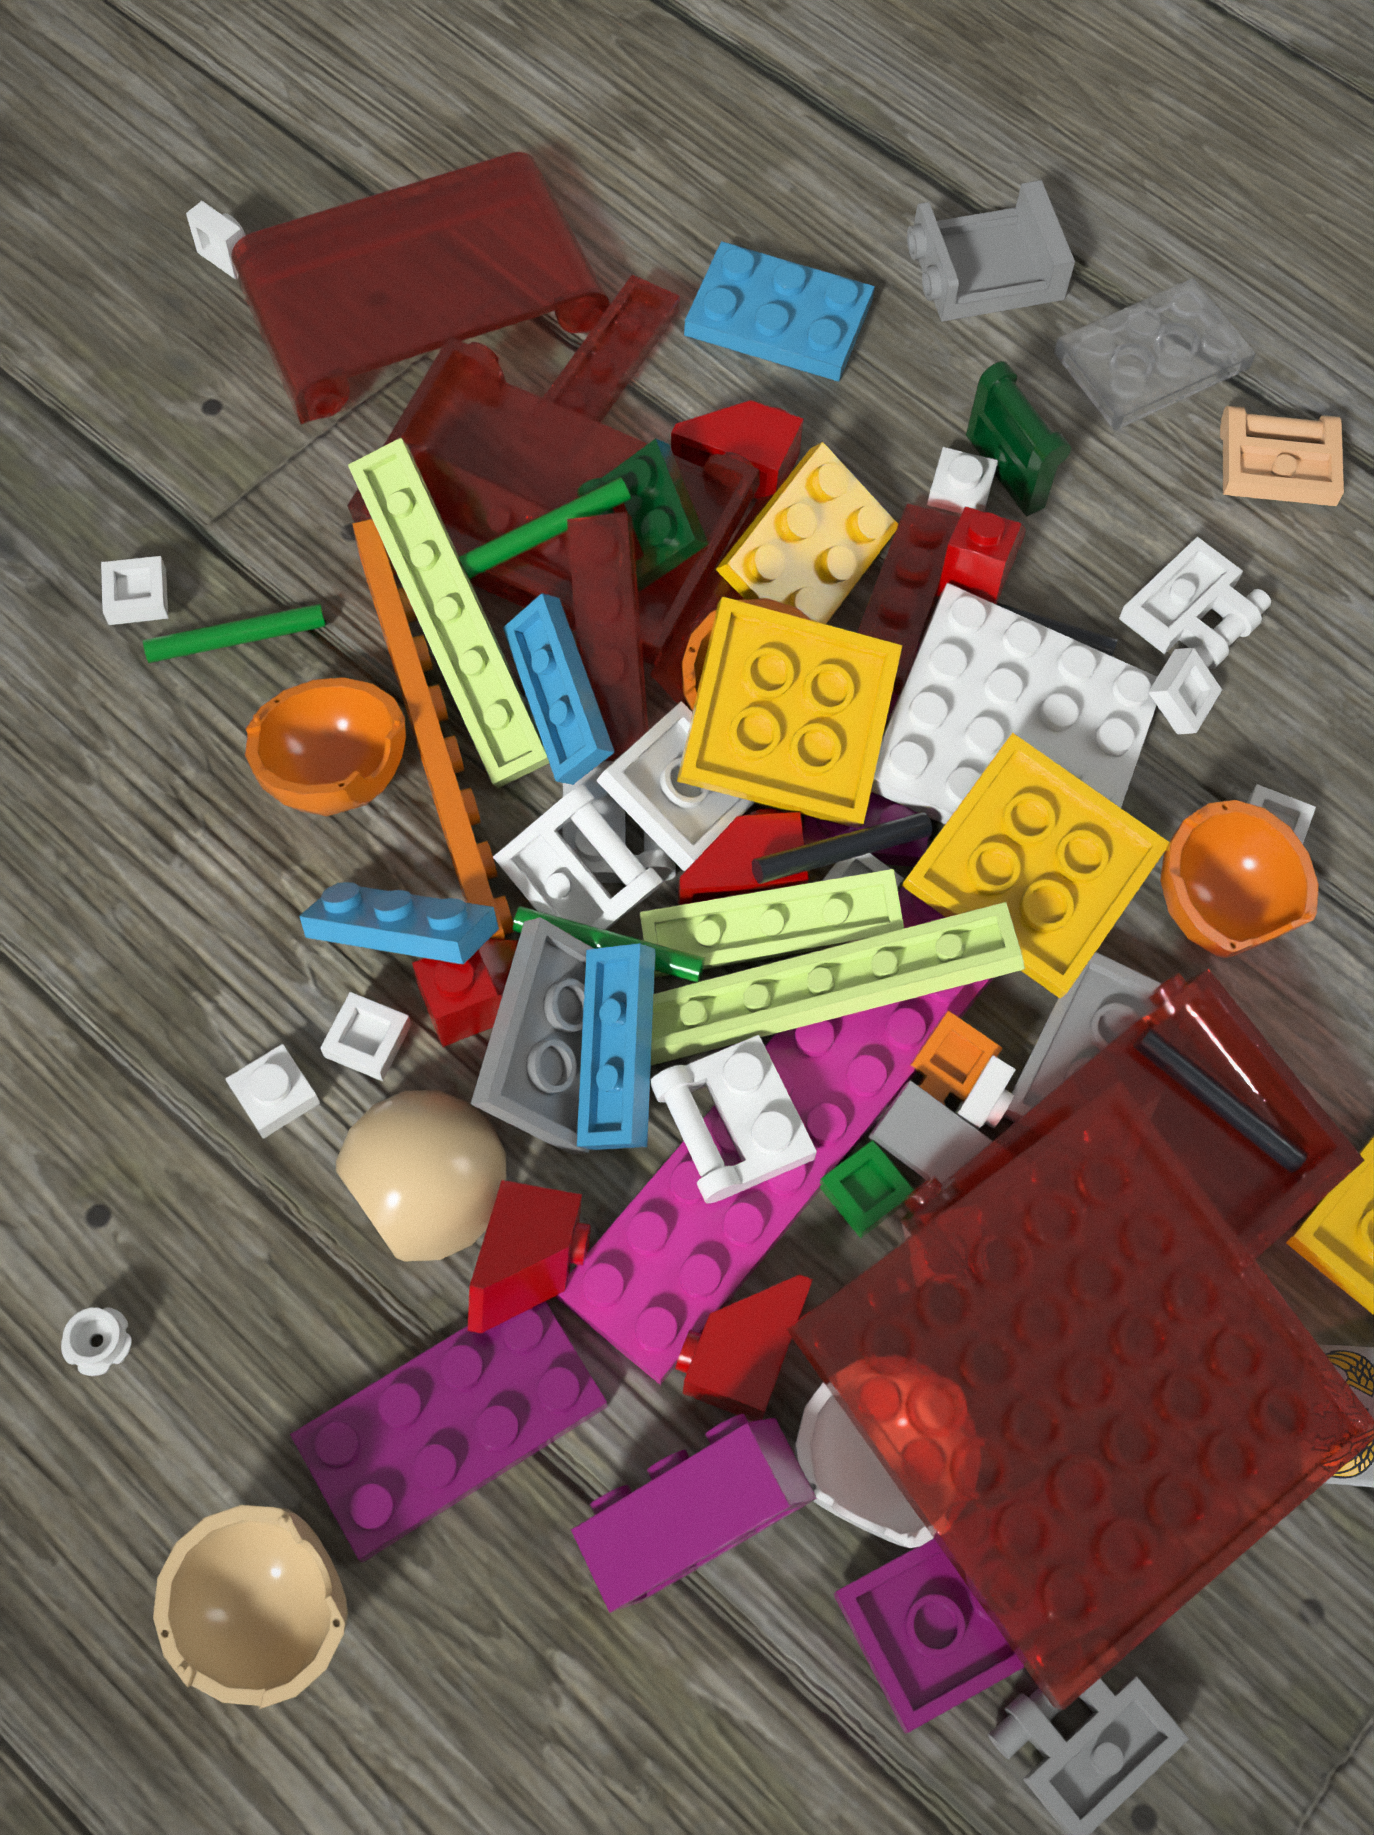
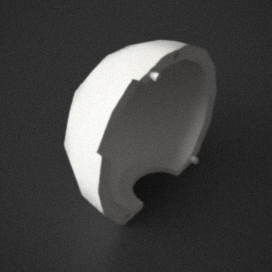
M895 1355L857 1360L827 1377L804 1408L794 1447L795 1457L817 1497L813 1502L871 1534L908 1548L920 1547L952 1527L972 1498L980 1463L975 1422L957 1390L928 1365Z

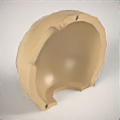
M440 1090L404 1091L374 1104L349 1129L336 1160V1172L397 1259L405 1262L441 1260L472 1246L486 1231L501 1180H506L507 1154L494 1126L470 1102Z
M239 1505L203 1518L175 1543L157 1578L153 1620L164 1658L187 1687L193 1686L222 1703L260 1706L259 1709L296 1697L327 1669L344 1635L348 1611L344 1590L332 1560L320 1539L307 1522L289 1509Z

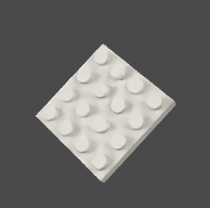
M947 583L940 595L884 730L871 791L919 813L925 812L930 818L946 824L1013 732L1121 808L1157 706L1148 693L1157 676Z

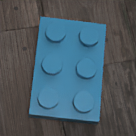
M721 241L685 319L684 336L839 382L872 304L875 286Z

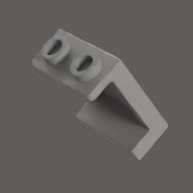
M1042 180L1021 184L1015 208L936 221L930 203H919L917 205L914 226H909L907 230L909 254L913 260H919L922 268L924 295L928 301H934L941 322L1065 300L1075 260Z

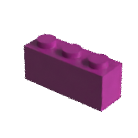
M745 1414L734 1416L715 1426L705 1434L710 1444L708 1447L689 1457L686 1449L675 1452L647 1469L652 1481L632 1492L629 1485H624L604 1494L590 1504L594 1516L571 1529V1532L609 1613L643 1602L817 1499L776 1418L748 1422Z

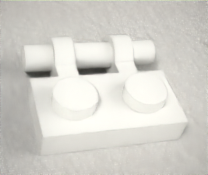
M1196 537L1124 605L1119 619L1163 654L1180 640L1187 647L1195 648L1208 669H1214L1229 655V646L1239 636H1248L1261 624V614L1271 606V599L1261 589H1254L1246 598L1237 592L1233 587L1238 583L1243 570L1199 537ZM1211 609L1220 614L1223 619L1214 629H1211L1200 620Z

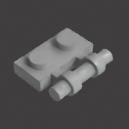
M1098 1635L1094 1636L1078 1652L1073 1649L1065 1652L1053 1664L1056 1672L1029 1697L1023 1693L1016 1697L1005 1708L1008 1717L988 1734L994 1746L1008 1760L1028 1741L1044 1757L1023 1780L1067 1835H1090L1189 1740L1137 1676L1130 1678L1114 1694L1110 1691L1099 1675L1117 1657L1111 1647ZM1078 1696L1093 1713L1066 1739H1063L1050 1721Z

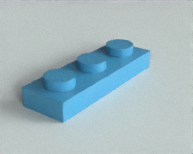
M542 593L503 627L555 781L574 785L614 753V749L561 601L557 597Z
M352 882L336 883L327 888L321 897L299 916L306 938L457 964H464L499 929L494 907L465 903L457 898L439 899L413 895L404 890L387 891L360 887Z
M641 943L586 950L577 1147L591 1150L647 1147L655 949Z

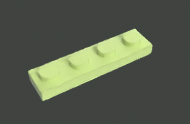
M894 869L640 912L644 941L705 957L703 969L828 949L904 929ZM654 970V978L669 975Z

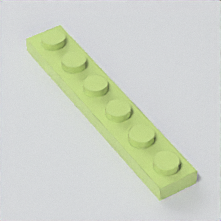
M399 438L348 464L492 784L500 788L549 764L534 719L408 445L402 438Z
M1007 903L992 905L653 994L651 1065L737 1044L757 1035L764 1037L1024 970L1022 953Z

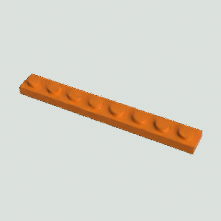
M373 519L353 523L360 560L464 902L494 907L499 929L489 939L505 940V935L515 932L513 931L511 912L505 895L493 898L488 880L498 877L494 858L488 841L477 844L471 826L481 823L479 811L471 787L460 790L455 773L464 771V765L455 735L443 738L439 722L448 720L440 686L437 684L428 687L423 672L433 670L424 635L412 637L408 623L417 621V616L404 588H397L393 575H397V572Z

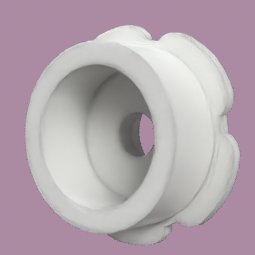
M109 1307L104 1309L87 1308L75 1314L66 1324L61 1341V1352L66 1362L71 1365L76 1364L78 1371L88 1376L103 1375L109 1371L112 1364L122 1363L130 1352L132 1344L131 1336L126 1333L128 1327L127 1319L122 1313ZM96 1335H102L103 1343L99 1347H92V1338Z

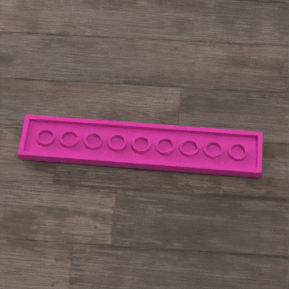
M901 887L898 891L904 928L946 918L904 887ZM995 977L776 1033L766 1044L765 1048L817 1151L815 1160L723 1200L706 1203L697 1186L701 1176L683 1141L586 1255L584 1266L577 1265L568 1275L565 1291L556 1295V1299L661 1385L676 1367L689 1330L702 1333L709 1314L727 1305L821 1190L820 1179L845 1161L895 1100L905 1084L917 1073L909 1065L944 1012L949 1010L961 1019ZM714 1105L703 1120L725 1166H734L742 1161Z

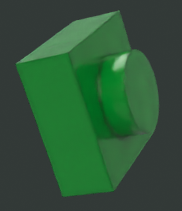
M873 1140L820 1179V1189L860 1239L910 1202L915 1195V1190Z

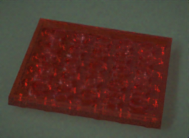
M1121 1081L1110 1085L786 1329L1050 1704L1062 1710L1068 1707L1374 1440L1373 1417Z

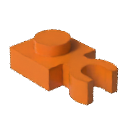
M948 1010L944 1012L909 1066L924 1076L917 1086L940 1103L945 1105L944 1100L948 1094L964 1103L992 1055L997 1057L1003 1048Z

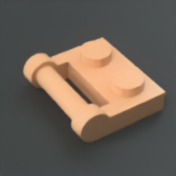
M1225 407L1220 425V438L1223 440V495L1328 506L1338 505L1344 493L1342 423L1340 417L1322 415L1316 421L1247 414L1244 407Z

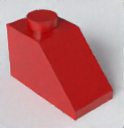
M749 400L676 423L671 432V450L680 472L768 503L788 478L800 455L804 419L792 415L784 409L769 407Z
M965 506L948 543L937 596L940 597L946 584L949 583L993 604H997L1026 533L1024 525L999 517L993 513Z
M767 808L754 811L749 815L737 816L679 877L678 905L808 884L807 871L762 884L755 880L752 872L753 859L804 845L800 812L783 813L778 809Z
M488 939L464 964L428 958L412 963L421 997L442 1047L493 1028L519 940Z
M501 1180L469 1286L468 1331L483 1333L565 1291L571 1265L584 1266L589 1246L591 1225L580 1223L582 1194Z
M799 1274L710 1313L702 1333L690 1329L675 1367L676 1370L686 1373L683 1394L735 1415L745 1414L746 1418L750 1421L762 1420L813 1279Z

